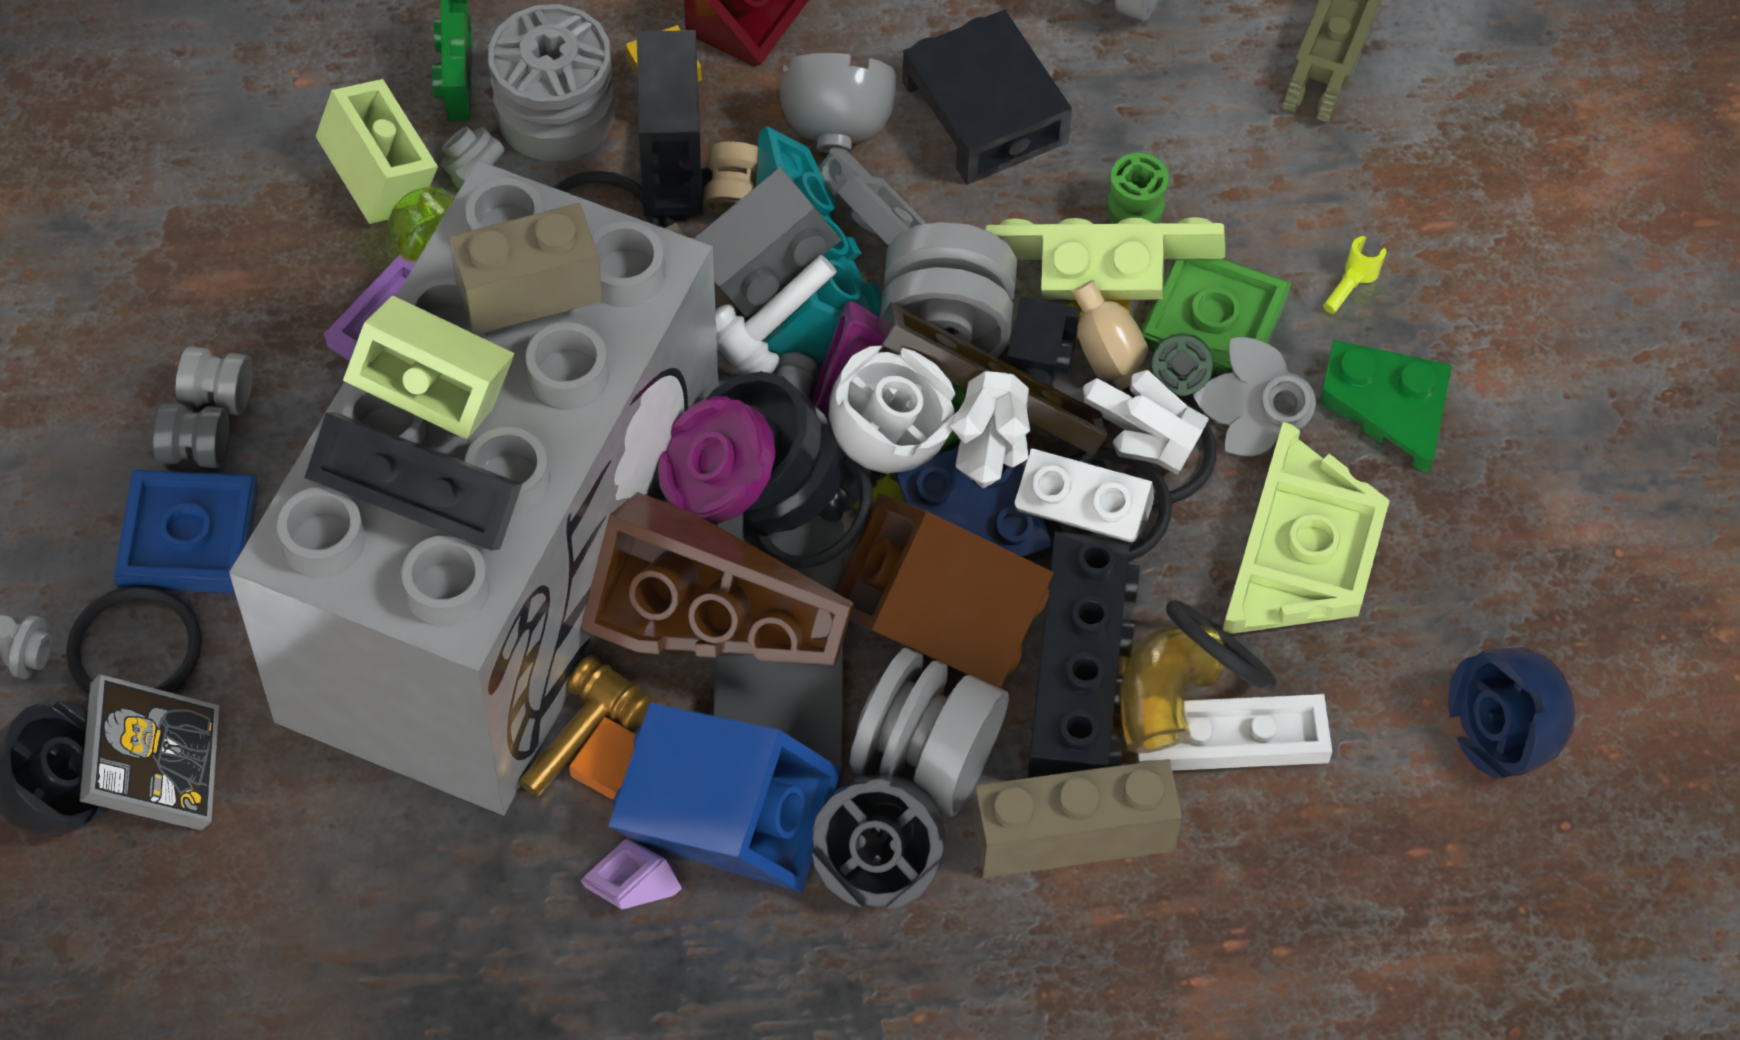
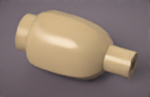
M1094 280L1089 281L1072 291L1083 311L1078 323V337L1084 354L1095 374L1105 381L1112 380L1116 389L1122 390L1131 385L1133 374L1147 370L1144 363L1148 358V345L1138 325L1126 308L1115 302L1104 301Z

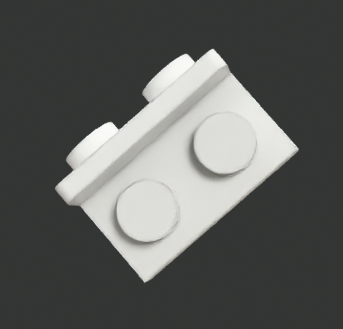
M1031 448L1015 499V507L1023 513L1123 541L1134 542L1137 538L1141 521H1148L1154 501L1152 481Z

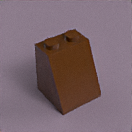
M879 493L870 511L869 519L856 541L834 592L854 603L850 620L961 672L1001 688L1005 678L1016 669L1021 659V643L1032 619L1042 612L1049 597L1048 585L1054 572L928 511Z

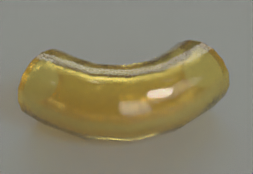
M1199 625L1224 646L1219 634L1212 627ZM1178 626L1153 631L1128 657L1119 692L1123 734L1127 749L1130 752L1150 753L1160 751L1188 739L1191 731L1185 711V688L1208 687L1218 679L1223 669V665L1197 645Z

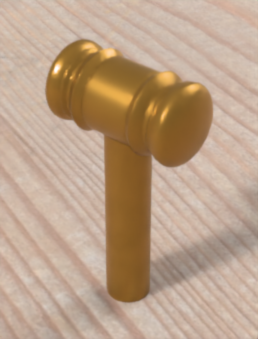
M589 655L583 658L573 668L567 687L570 693L580 695L582 702L585 704L519 779L520 785L534 797H539L590 738L604 717H609L611 721L620 723L622 727L634 732L643 724L649 704L654 703L653 696L648 693H641L639 685H633L613 671L609 664L602 665L597 656Z

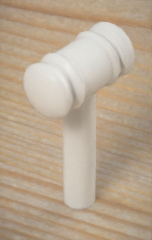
M819 255L747 322H744L743 316L735 315L734 307L731 304H725L715 309L717 350L735 368V373L748 374L759 371L772 373L779 362V356L776 353L769 352L768 343L762 340L837 273L834 266L823 255Z

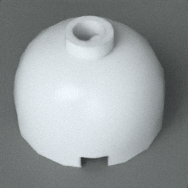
M870 346L852 355L833 386L828 414L831 428L837 444L847 456L866 469L885 474L914 470L930 461L939 452L952 431L950 425L958 413L954 414V407L951 402L955 396V391L952 383L940 368L916 351L902 348L900 350L901 355L890 352L879 353L882 346Z

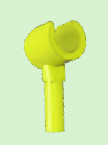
M1360 236L1353 241L1345 263V274L1322 305L1326 312L1335 314L1359 283H1371L1378 278L1387 253L1386 248H1383L1376 257H1366L1361 254L1366 237Z

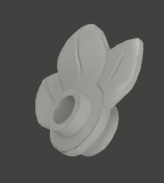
M1235 337L1229 342V358L1232 373H1225L1209 380L1205 387L1193 394L1194 401L1206 417L1218 424L1229 426L1224 443L1225 452L1241 457H1254L1269 451L1278 440L1283 422L1292 424L1301 430L1311 420L1316 407V398L1312 387L1302 377L1288 373L1286 363L1280 351L1268 343L1247 337ZM1280 395L1291 397L1295 403V410L1289 414L1278 412L1273 404L1274 398Z

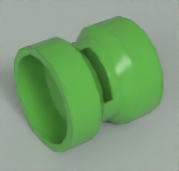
M1131 153L1122 156L1114 163L1110 173V191L1107 195L1106 215L1111 224H1118V222L1127 218H1142L1151 221L1153 224H1160L1164 216L1169 172L1164 163L1157 157L1146 153Z

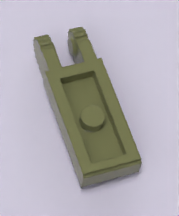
M1319 0L1295 58L1292 72L1294 74L1284 99V109L1296 112L1298 106L1302 104L1308 78L1328 84L1325 93L1321 95L1319 100L1317 119L1330 123L1338 105L1342 89L1347 90L1382 0Z

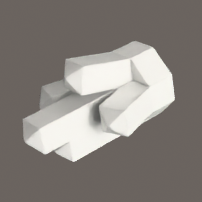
M1148 370L1135 373L1131 377L1130 392L1135 397L1125 394L1098 378L1084 385V403L1101 411L1104 419L1124 429L1113 440L1118 457L1156 463L1178 475L1209 419L1208 417L1188 407Z
M985 371L968 381L966 398L950 425L960 438L955 467L982 488L1001 479L1003 464L1013 468L1029 459L1026 434L1030 432L1027 414L1029 388L1014 374Z

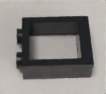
M696 30L637 32L638 120L644 217L703 214Z

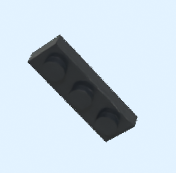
M337 412L325 413L304 477L491 551L501 549L522 487V483Z

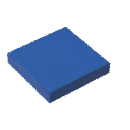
M132 470L114 572L117 588L151 586L168 591L235 593L229 572L252 535L259 490L256 475Z

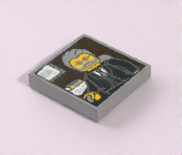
M102 674L98 675L90 683L80 801L200 831L212 822L219 705Z

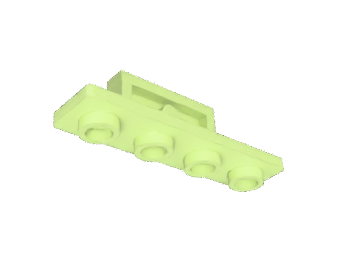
M1199 217L1185 218L1178 223L1153 224L1151 221L1142 218H1127L1121 220L1118 224H1093L1088 220L1080 218L1065 219L1059 222V224H1033L1024 219H1007L999 225H986L984 227V230L992 232L1008 243L1017 260H1042L1041 292L1043 300H1076L1072 291L1094 280L1104 300L1163 299L1164 259L1225 258L1226 249L1224 224L1212 223L1208 219Z

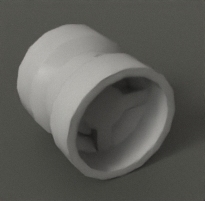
M189 345L181 356L176 375L177 403L198 409L204 404L215 403L217 407L226 408L228 414H243L248 405L253 385L254 368L252 357L231 352L221 359L219 356H214L208 348Z

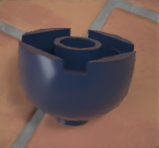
M1525 647L1495 648L1482 651L1478 655L1468 657L1460 662L1450 681L1448 698L1450 718L1460 715L1462 728L1469 737H1458L1457 741L1461 750L1473 765L1493 778L1524 775L1543 767L1559 756L1573 734L1575 707L1572 691L1564 674L1553 661Z

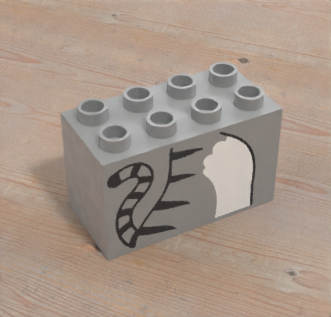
M478 160L396 297L472 333L455 281L449 236L580 203L599 255L603 302L477 334V336L515 354L493 410L467 440L345 381L326 413H340L522 483L501 549L488 550L304 478L324 420L323 416L229 574L274 723L505 816L521 786L519 779L531 767L570 694L567 683L573 668L579 661L592 653L600 638L580 630L609 515L637 492L655 499H659L664 495L659 484L658 461L660 454L663 451L667 452L669 443L673 438L670 435L671 428L676 419L693 404L705 400L718 387L713 246Z

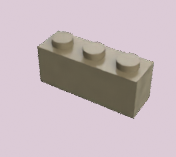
M1170 759L975 785L972 823L983 878L1174 852L1183 819Z

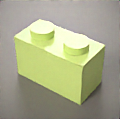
M380 79L331 90L316 138L368 223L372 224L420 212L438 166L385 81Z
M392 295L364 322L343 381L467 440L493 410L515 353Z

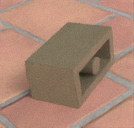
M580 203L449 236L456 285L471 331L475 335L603 302L599 255Z

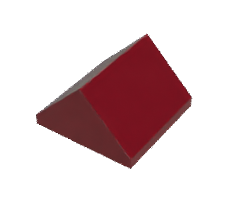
M684 0L685 30H696V39L752 66L762 64L809 0Z

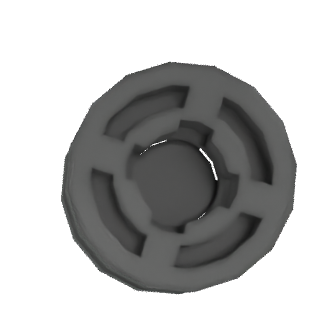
M163 402L158 409L154 426L153 449L156 462L178 465L184 459L190 460L194 458L200 467L220 469L225 462L229 444L230 421L228 410L223 407L206 406L199 413H196L195 411L188 410L182 403Z

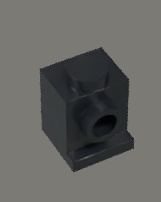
M1021 297L1007 355V363L1054 387L1056 375L1068 377L1072 354L1077 340L1081 308Z

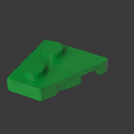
M440 0L441 18H434L435 52H441L442 63H433L432 65L434 98H444L447 121H470L473 29L469 0Z
M1333 339L1320 402L1341 417L1350 418L1357 422L1364 433L1380 444L1388 439L1414 457L1413 467L1420 472L1430 474L1452 365Z

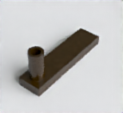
M890 302L878 321L882 345L885 346L882 352L901 355L900 350L902 348L916 351L935 363L950 381L965 389L968 387V381L985 371L1014 374L1029 388L1027 414L1030 423L1092 455L1096 454L1106 439L1107 434L1099 411L902 307Z

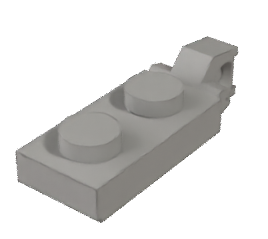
M832 148L829 151L830 153L820 165L819 170L832 196L842 197L853 209L851 211L852 218L861 227L871 233L878 234L889 246L898 234L917 225L927 224L883 178L872 177L846 149Z

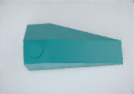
M766 126L758 135L756 186L781 166L841 241L823 255L834 266L837 273L762 341L768 343V350L777 355L798 352L809 356L816 364H822L844 305L852 301L875 316L880 317L882 293L877 283L869 282L867 285L865 284L854 262L862 253L854 238L845 237L842 230L834 223L830 213L836 208L837 204L809 148ZM761 306L754 313L756 314L763 306Z

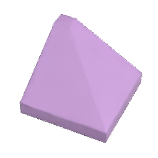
M630 838L622 841L581 879L585 888L622 910L672 897L682 889L665 858Z

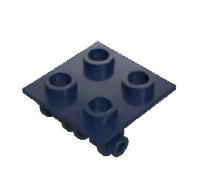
M959 447L936 454L930 461L914 470L895 473L905 503L928 511L1021 557L1053 547L1043 518L1020 512L1015 507V499L1025 470L1022 463L1013 468L1003 464L1001 479L985 488L980 487L974 480H970L955 467Z

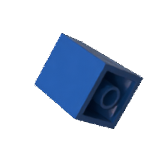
M650 703L644 722L636 733L634 751L623 784L615 795L613 814L608 827L641 845L802 893L813 860V826L815 818L835 792L842 769L781 730Z

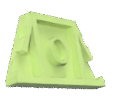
M1283 422L1225 618L1223 631L1230 634L1357 617L1363 602L1390 500L1368 483L1356 480L1350 474L1349 469L1331 454H1328L1323 459L1299 440L1300 430L1289 423Z

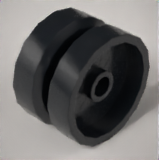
M759 371L738 375L715 388L706 399L720 396L728 397L732 400H740L763 414L773 432L775 459L771 476L757 501L742 513L743 524L749 529L772 534L794 530L817 517L835 497L845 474L846 453L837 444L829 419L784 376Z

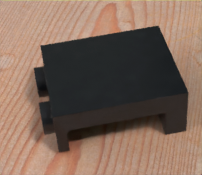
M1005 9L987 17L974 18L962 27L935 38H924L912 47L903 50L902 83L908 92L920 90L957 147L956 169L966 185L1068 143L1072 107Z

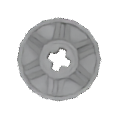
M562 4L535 5L516 12L498 26L488 45V59L496 125L505 142L522 155L545 162L569 161L590 153L607 138L615 122L610 40L601 24L583 10Z
M909 647L902 648L893 658L883 676L877 681L866 700L858 721L857 734L851 750L850 769L851 772L864 776L873 775L880 767L879 774L888 773L903 778L909 769L913 767L915 768L913 783L931 796L941 813L952 817L966 803L989 760L1006 715L1009 695L1003 689L974 676L967 675L962 678L948 697L944 696L948 674L947 664L938 660L932 661L923 671V654Z

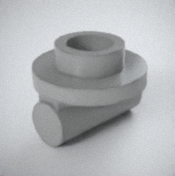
M466 126L454 133L442 146V151L446 155L442 159L440 166L451 176L453 184L460 190L478 160L493 165L505 150L503 145L496 138L492 137L484 127L471 131Z
M2 615L0 616L1 658L4 664L10 668L12 676L27 679L35 670H42L46 666L52 652L53 636L47 633L46 621L41 617L30 615L20 625L16 624L11 617Z

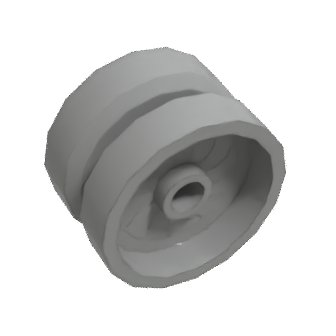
M936 222L912 227L898 234L887 247L884 276L885 290L882 292L879 318L882 317L888 305L892 302L997 357L1010 344L1013 313L1012 300L1014 299L1017 257L1009 244L990 231L969 224Z

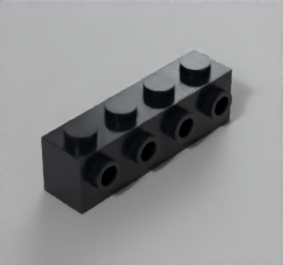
M1055 532L1050 571L1054 572L1048 585L1049 597L1046 603L1027 778L1121 766L1124 733L1112 732L1114 713L1125 714L1129 676L1117 675L1119 657H1131L1135 620L1123 619L1124 602L1136 603L1140 572L1139 565L1128 564L1130 542L1116 538Z

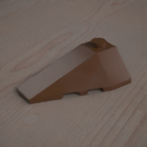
M637 492L609 515L580 630L638 653L660 654L663 650L696 652L698 657L717 658L723 653L754 655L759 661L834 665L838 660L854 603L706 519L699 517L697 514Z

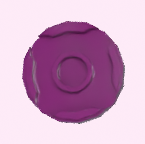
M713 396L693 404L676 419L670 431V435L673 438L669 443L668 450L660 454L658 461L659 484L668 503L697 514L713 524H719L740 516L757 501L768 483L775 459L773 432L763 414L740 400Z

